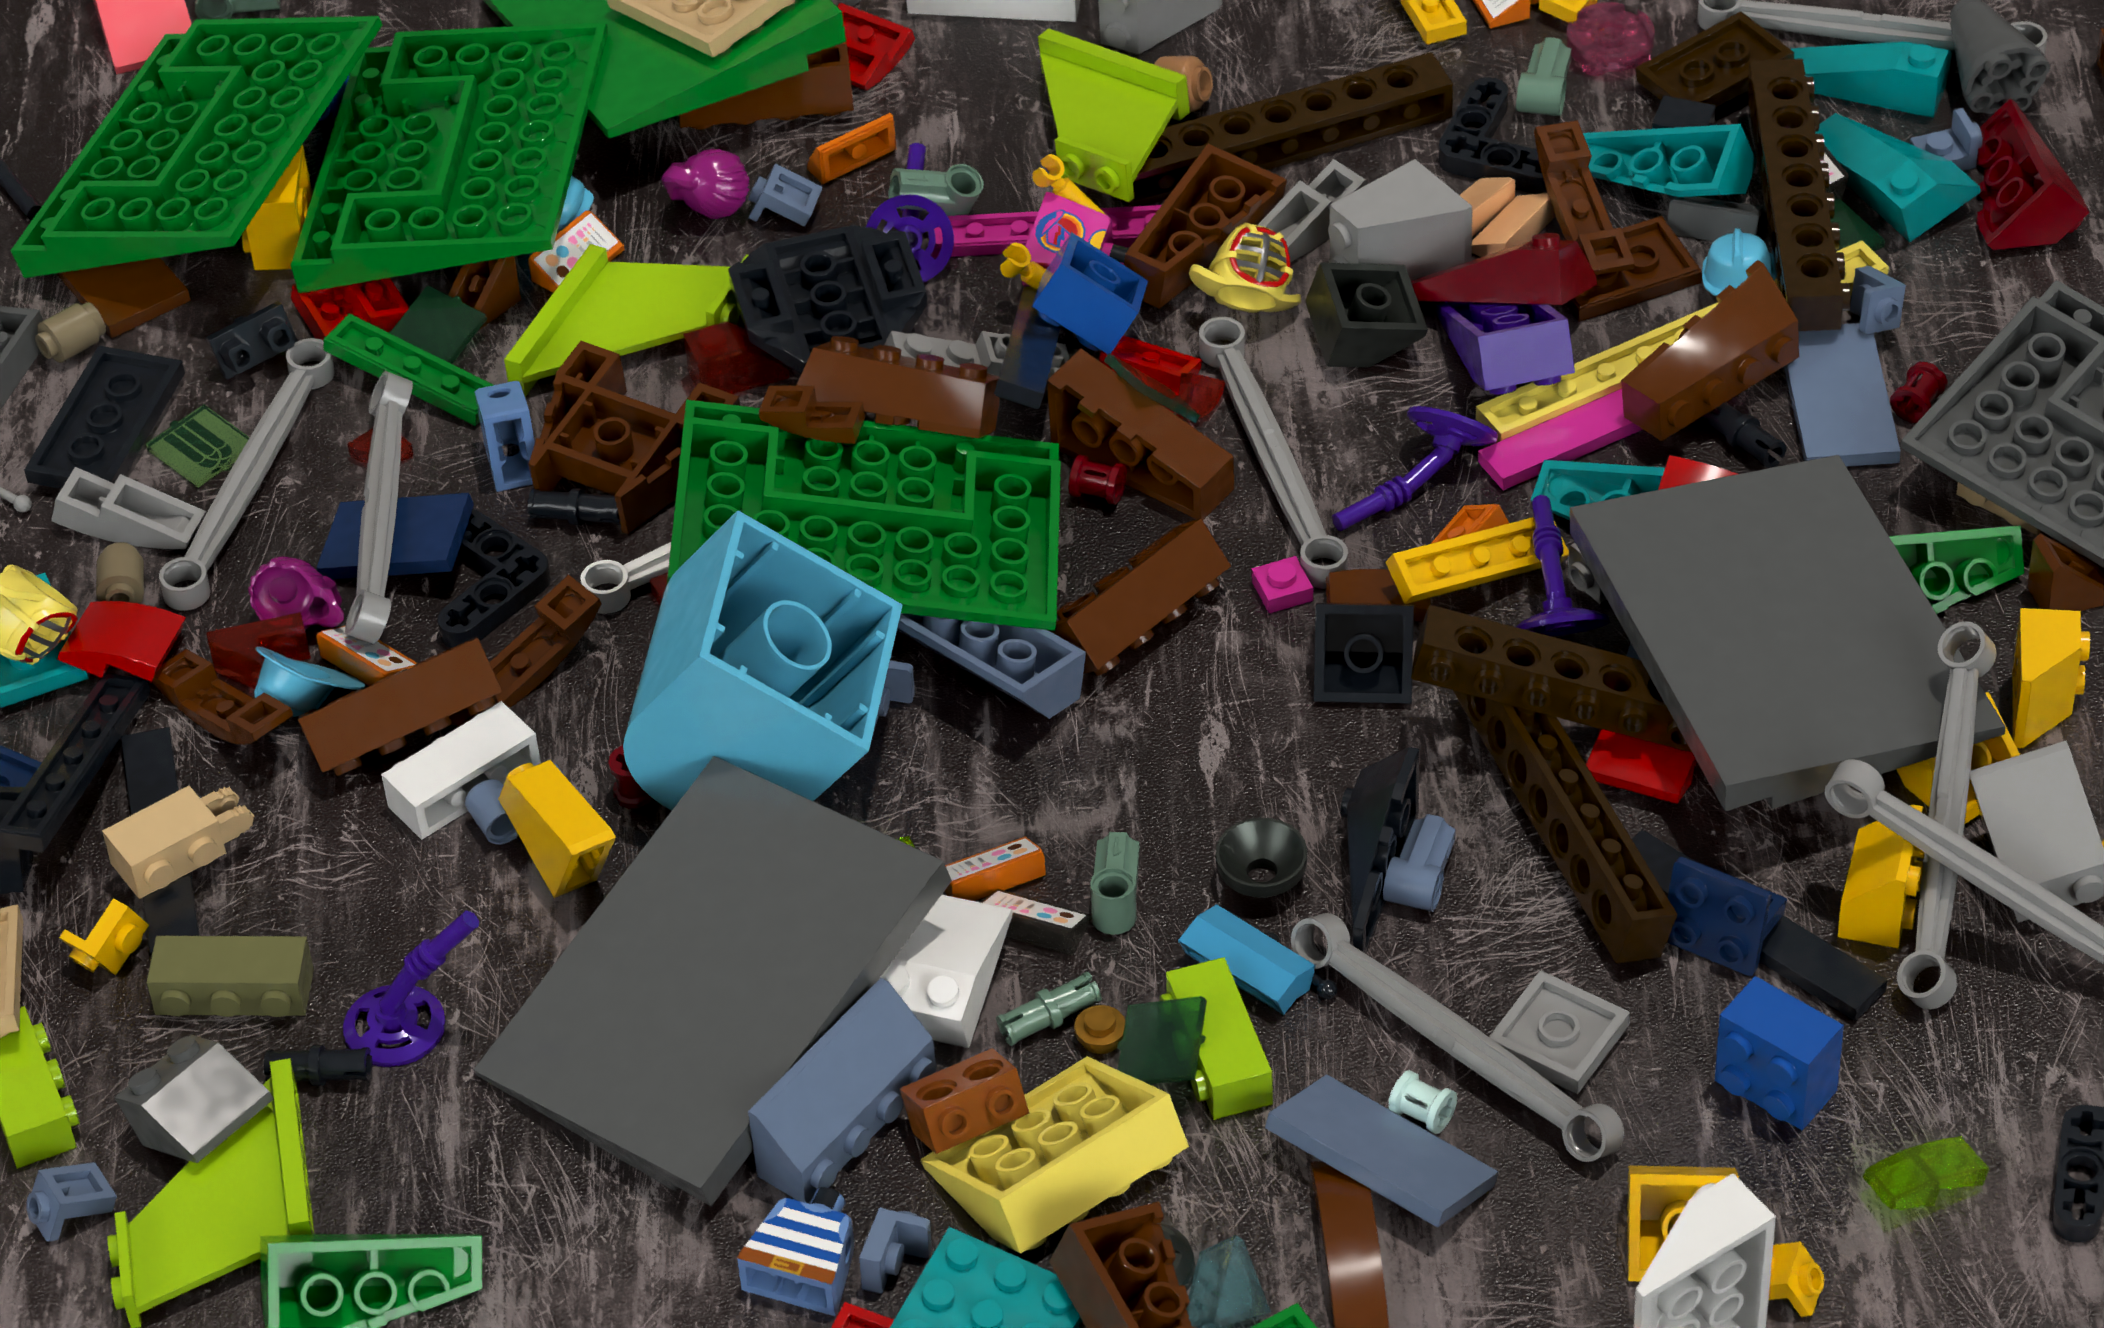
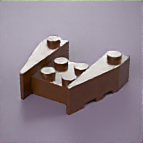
M580 341L556 372L551 403L547 402L543 415L545 420L540 438H536L529 461L534 489L541 491H552L561 478L565 477L614 495L622 533L630 534L676 499L686 400L675 414L624 396L627 393L620 354ZM698 383L687 398V400L740 406L739 396L702 383Z

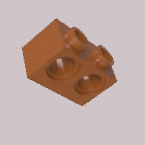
M993 1048L899 1088L913 1134L935 1154L1029 1114L1017 1068Z

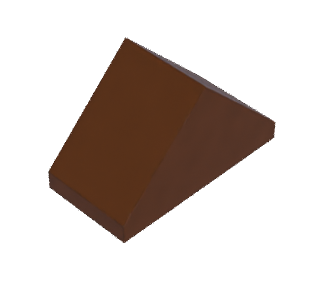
M515 257L462 265L440 310V314L467 332L474 334L519 302L521 295Z
M2041 533L2033 539L2027 588L2040 609L2084 611L2104 605V575L2097 564Z

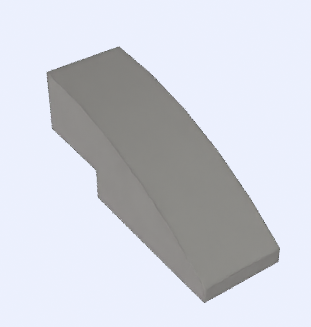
M1333 159L1309 185L1299 181L1261 220L1258 226L1266 227L1276 233L1280 232L1284 236L1289 250L1290 262L1314 250L1330 238L1328 233L1330 226V204L1367 185V181Z
M75 467L55 499L51 521L80 533L107 541L128 543L132 546L147 548L186 549L203 521L206 511L122 474L119 475L114 484Z

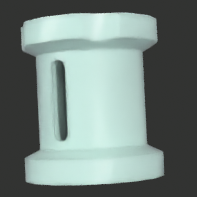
M1411 1070L1405 1071L1397 1080L1389 1097V1110L1398 1115L1406 1114L1425 1123L1427 1130L1434 1134H1439L1445 1129L1454 1114L1457 1104V1093L1449 1088L1442 1091L1420 1081L1419 1075Z

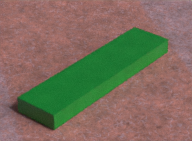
M350 313L323 339L324 351L380 378L384 371H388L409 379L413 382L412 395L474 426L480 422L474 391L478 388L493 386V384Z

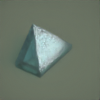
M1235 1235L1200 1251L1188 1296L1190 1304L1187 1307L1191 1326L1196 1328H1229L1271 1312L1244 1240Z

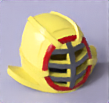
M1249 223L1239 225L1221 245L1208 269L1193 264L1189 270L1190 279L1198 288L1206 294L1213 296L1218 303L1235 310L1251 313L1259 311L1278 312L1291 309L1301 303V294L1288 295L1285 292L1293 276L1287 242L1280 232L1276 233L1263 226Z
M12 564L7 565L3 572L0 573V654L11 660L34 665L53 650L61 640L66 639L68 632L78 620L76 615L78 609L65 596L32 572Z

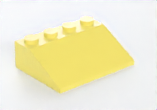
M1087 1056L1025 1094L1029 1114L941 1153L935 1154L931 1152L920 1160L924 1169L994 1240L1018 1253H1022L1023 1251L1039 1247L1046 1241L1047 1236L1066 1224L1082 1220L1087 1216L1091 1208L1107 1198L1126 1192L1132 1182L1148 1172L1167 1166L1175 1155L1188 1148L1189 1145L1169 1093Z

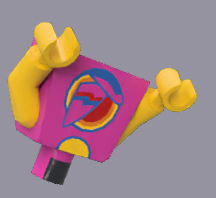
M1049 154L1041 159L1042 166L1050 174L1039 167L1032 174L1033 182L1037 186L1044 188L1051 185L1053 187L1052 193H1045L1026 246L1021 243H1012L1003 251V255L1008 259L1000 265L1002 275L1013 278L1021 274L1022 285L1026 284L1038 290L1044 272L1071 232L1124 265L1125 253L1129 247L1112 244V219L1068 177L1062 178L1065 170L1064 164L1059 157Z

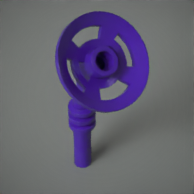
M913 143L909 146L906 169L924 170L926 147L923 144ZM904 194L886 200L874 210L866 227L877 229L880 221L884 219L887 224L883 232L887 233L892 227L896 228L897 231H904L914 258L918 260L921 267L919 272L923 282L932 279L943 270L953 251L954 233L948 216L939 205L923 196ZM908 205L917 206L927 210L929 213L922 221L919 219V213L923 210L900 209L902 211L900 218L896 208ZM940 227L942 231V247L939 255L934 259L931 256L936 243L934 228ZM928 231L929 242L924 251L921 248L923 241L922 233Z
M1424 406L1410 407L1407 417L1417 427L1434 437L1432 446L1435 449L1403 478L1396 476L1392 478V481H1386L1383 485L1375 487L1372 495L1333 514L1332 521L1337 530L1343 531L1381 510L1389 512L1394 507L1397 508L1403 503L1410 501L1412 498L1411 494L1452 459L1453 454H1458L1461 445L1484 446L1497 442L1498 433L1485 424L1453 412Z
M1545 495L1536 496L1532 500L1536 528L1532 539L1535 555L1542 565L1547 600L1542 602L1544 612L1531 616L1516 627L1552 637L1588 631L1607 625L1609 623L1608 615L1585 608H1575L1572 606V599L1566 597L1560 561L1564 550L1561 532L1554 524L1550 498Z
M464 911L432 940L424 939L412 952L405 956V965L391 985L373 989L362 995L352 1004L346 1013L343 1023V1034L349 1049L369 1047L373 1065L396 1067L410 1064L423 1058L437 1046L445 1030L443 1007L433 994L415 985L419 980L426 979L446 960V954L479 926V920L474 913ZM427 1005L430 1009L431 1020L427 1030L417 1025L419 1017L416 1007ZM360 1012H368L367 1023L369 1030L360 1037L356 1031V1020ZM407 1040L411 1042L406 1046L393 1049L377 1047L378 1043L393 1045Z

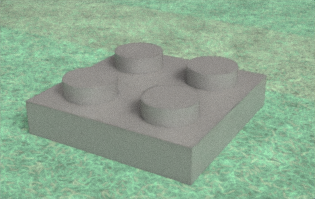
M1540 970L1489 1038L1519 1058L1545 1079L1578 1094L1630 1025V1012Z

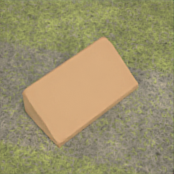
M1510 177L1480 178L1460 194L1464 200L1472 205V237L1488 225L1515 198V179Z
M1548 193L1516 196L1472 240V253L1484 257L1531 241L1532 236L1539 234L1555 217Z

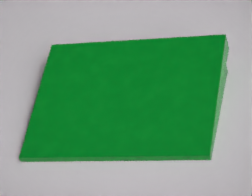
M484 0L507 27L594 22L607 23L608 34L587 115L608 139L809 71L807 55L846 42L842 11L831 0H796L793 4L784 7L764 21L759 28L750 31L733 43L729 49L715 57H711L610 8L607 0Z
M380 17L195 19L185 34H165L10 250L23 277L30 278L234 246L383 24Z
M594 22L396 32L392 46L367 47L349 75L292 259L291 269L298 293L552 250L608 34L607 23Z
M686 399L667 584L672 575L739 510L903 605L901 613L1055 631L1057 619L1061 471L1059 443L991 435L978 439L920 430L915 426L887 425L873 421L863 422L855 444L836 443L799 436L779 429V427H774L760 420V408Z

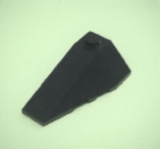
M1407 747L1362 769L1354 789L1346 788L1341 803L1340 815L1347 818L1352 942L1354 947L1367 954L1386 903L1383 900V887L1388 866L1393 857H1400L1413 822L1419 816V749L1414 747Z

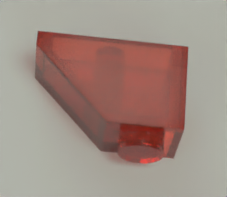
M723 322L684 334L688 372L695 387L698 383H702L735 394L789 378L788 369L776 358L750 343L745 329L732 323Z

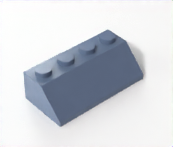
M900 614L898 631L1049 719L1080 699L1086 652L1048 630Z
M880 978L748 1111L757 1176L797 1201L809 1203L818 1188H829L836 1179L838 1172L852 1157H858L866 1150L871 1138L883 1125L893 1122L898 1117L904 1105L899 1088L936 1073L937 1066L932 1036L890 982Z

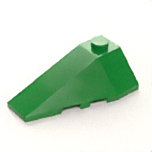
M2021 525L1889 536L1936 614L1949 609V606L1966 598L1977 596L2024 574Z
M306 1234L260 1236L261 1296L265 1328H379L387 1325V1322L419 1310L430 1309L482 1289L481 1234Z

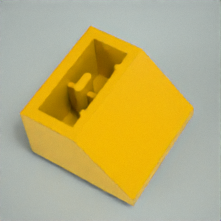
M1910 805L1922 813L1923 806ZM1879 821L1858 829L1840 905L1837 937L1899 948L1903 928L1913 929L1917 900L1911 899L1910 896L1916 897L1917 891L1920 892L1923 861H1917V857L1924 858L1925 852Z

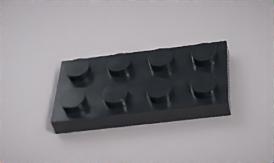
M99 345L26 465L24 471L27 482L62 489L75 467L114 484L120 474L126 476L185 374L182 360Z

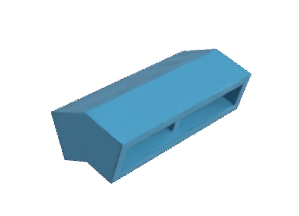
M1217 904L1199 914L1178 940L1185 954L1200 963L1225 957L1236 986L1285 1015L1297 998L1310 991L1316 965Z

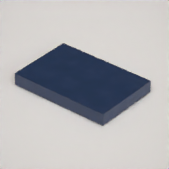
M469 493L397 498L388 576L452 571L474 507V502ZM365 500L340 502L316 568L322 576L329 577L332 580L357 578L361 513Z

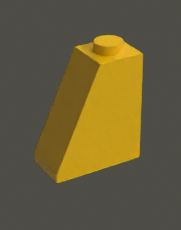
M551 760L533 766L532 763H525L509 772L498 800L552 896L556 898L598 880L616 839L608 824Z

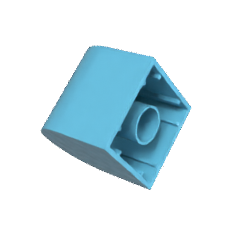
M737 510L672 575L666 585L624 737V758L631 775L649 796L672 811L709 761L715 756L814 801L869 752L903 605Z

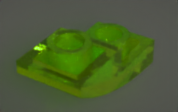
M1960 1136L1930 1141L1897 1152L1866 1168L1862 1178L1890 1210H1906L1908 1208L1934 1206L1940 1189L1982 1186L1990 1168Z

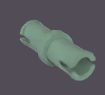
M1084 972L1081 976L1051 991L1043 988L1035 992V999L1005 1014L996 1016L997 1025L1002 1036L1008 1034V1037L1005 1038L1006 1042L1013 1046L1016 1042L1048 1026L1051 1029H1055L1063 1025L1064 1018L1094 1003L1101 1002L1102 996L1097 983L1093 981L1090 984L1089 982L1092 980V975L1089 972Z

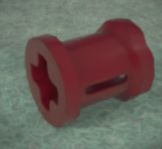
M1917 362L1914 366H1911L1907 372V381L1904 386L1897 388L1890 397L1892 410L1905 421L1917 423L1931 408L1934 398L1943 394L1947 388L1948 381L1946 375L1937 366L1928 362Z
M1078 455L1070 472L1069 494L1075 497H1079L1082 493L1105 498L1108 504L1116 505L1121 500L1124 492L1127 474L1126 466L1121 463L1108 466L1090 462L1087 456Z
M623 745L616 748L610 754L608 764L611 774L616 778L613 786V795L617 799L618 804L627 809H639L644 805L652 803L654 799L639 786L631 775L624 758Z

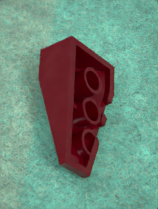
M2010 98L1980 127L1983 142L1982 147L1978 148V165L1984 169V181L1978 184L1981 189V193L1978 196L1983 199V209L1977 212V225L1987 245L1993 250L2057 244L2067 233L2075 231L2081 225L2089 210L2076 186L2019 106Z
M1542 233L1533 235L1531 241L1412 280L1411 283L1418 301L1562 305L1597 285V277L1577 241L1560 240V235L1556 233Z

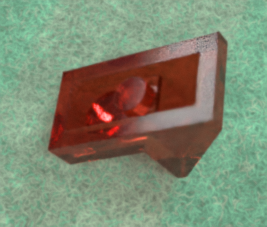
M301 612L206 632L215 672L253 689H256L264 657L256 651L257 646L272 650L297 661L311 658Z

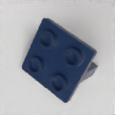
M1679 857L1673 865L1668 899L1678 915L1667 943L1747 976H1752L1758 969L1763 940L1784 915L1787 898L1696 861Z

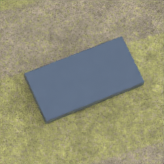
M1860 323L1841 324V330L1798 331L1799 358L1784 366L1804 461L1839 455L1846 467L1900 462V446L1874 333L1866 334L1860 331Z
M1327 1074L1270 1111L1265 1125L1266 1129L1436 1227L1444 1224L1495 1187L1499 1173L1497 1170Z

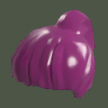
M721 149L704 150L689 157L686 162H674L662 175V183L671 200H683L693 211L699 212L710 219H719L734 214L744 204L750 190L748 188L749 177L739 156Z
M279 556L272 558L267 564H262L259 570H256L255 575L251 576L250 587H248V594L251 596V607L255 610L259 620L275 631L293 633L314 625L332 628L344 621V612L340 608L342 598L336 583L331 578L322 576L308 562L298 558Z

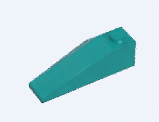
M1906 41L1790 48L1794 51V59H1803L1806 77L1813 76L1815 94L1932 118L1935 117L1956 61V56L1949 50Z
M1837 113L1820 123L1819 131L1815 132L1816 134H1823L1824 153L1843 174L1844 177L1840 179L1909 243L1981 193L1980 186L1952 161Z
M1741 124L1583 133L1592 155L1588 166L1592 177L1676 197L1746 194L1757 163Z
M1544 460L1531 501L1539 495L1547 496L1551 501L1552 512L1570 521V507L1658 490L1665 468Z

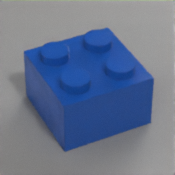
M1071 232L1044 272L1032 307L1037 310L1039 316L1047 323L1057 327L1062 325L1075 333L1079 342L1085 347L1094 351L1100 349L1110 355L1138 315L1148 280Z
M1755 976L1719 1016L1715 1081L1731 1094L1742 1096L1765 1109L1775 1119L1786 1121L1803 1130L1837 1092L1844 1025Z

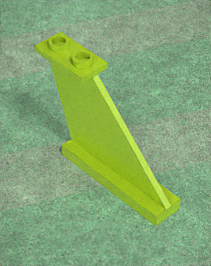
M1048 28L1038 36L1041 70L1044 74L1058 135L1055 139L1056 156L1064 164L1065 171L1062 178L1068 177L1074 183L1130 202L1134 199L1133 182L1170 119L1180 121L1190 113L1187 76Z
M590 244L504 358L508 382H520L526 397L538 379L556 375L557 370L580 341L623 356L708 331L709 345L718 347L728 331L735 329L740 317L729 281L728 269L730 267L608 262L606 248ZM748 254L745 255L741 263L747 258Z
M290 1058L270 1062L271 1077L263 1085L270 1091L274 1100L198 1163L189 1161L130 1223H128L125 1211L115 1213L116 1234L108 1236L107 1240L112 1267L119 1266L120 1276L111 1278V1288L115 1308H125L131 1328L142 1327V1312L260 1259V1236L315 1234L299 1094Z

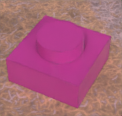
M1296 556L1251 568L1252 583L1269 614L1313 601V586Z

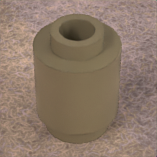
M89 302L82 305L75 303L40 322L37 326L38 334L35 336V341L44 357L47 359L53 358L58 363H62L98 343L99 337L106 333V326L101 314L94 305Z
M122 542L108 545L99 555L96 563V597L98 601H123L139 604L142 602L144 597V560L134 546Z

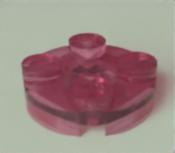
M1616 2L1593 4L1580 10L1577 13L1576 21L1573 23L1570 21L1567 27V47L1571 49V56L1582 64V70L1588 75L1600 76L1606 72L1635 69L1638 65L1650 60V54L1654 48V25L1651 19L1638 9L1637 15L1625 11V4ZM1611 35L1613 39L1604 38V36Z

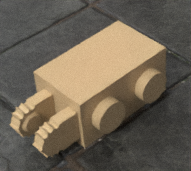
M189 785L102 830L111 865L135 895L141 899L226 854L224 844L240 836L241 833L250 830L249 828L253 826L255 816L245 805L237 806L240 798L230 787L219 788L217 792L213 791L200 798Z

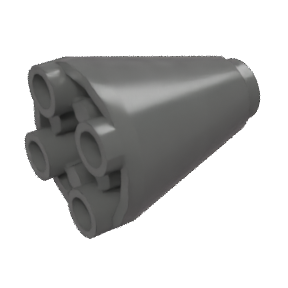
M1981 0L1959 1L1950 12V26L1963 95L1970 109L1977 113H1995L2011 98L2022 112L2025 111L2032 103V96L2042 86L2046 75L2050 71V64L2040 49L1987 3Z

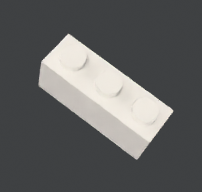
M501 701L488 710L477 714L470 721L447 735L436 739L432 744L404 761L398 762L381 775L388 807L422 840L468 812L465 806V798L475 785L489 779H496L504 784L508 773L516 767L525 763H532L533 766L541 764L536 733Z

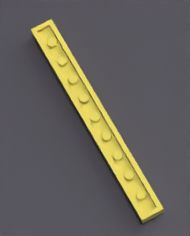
M1863 240L1836 251V253H1844L1845 278L1841 280V283H1849L1850 296L1852 295L1856 268L1871 266L1888 275L1889 266ZM1719 303L1712 304L1574 364L1575 373L1562 375V380L1558 383L1541 386L1535 385L1533 381L1517 388L1513 392L1503 394L1477 405L1476 420L1498 433L1497 442L1622 389L1621 380L1664 342L1670 346L1675 343L1684 329L1683 325L1694 315L1703 318Z

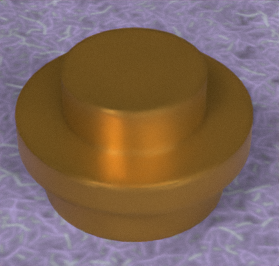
M1096 1005L1083 1010L1075 1021L1076 1038L1086 1050L1095 1054H1106L1114 1051L1126 1034V1020L1123 1014L1111 1006Z

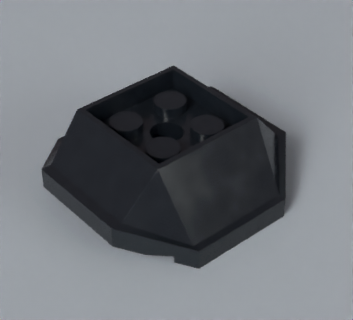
M850 225L769 242L751 252L742 263L737 262L728 269L730 285L749 342L776 358L794 376L802 374L813 348L830 342L831 337L854 338L859 341V347L874 349L876 345H885L891 331L910 334L927 306L926 288L904 231L889 230L885 233L871 227Z

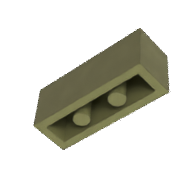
M156 936L147 986L155 1015L176 1017L183 1015H219L223 1017L235 1015L306 1016L314 966L307 936Z

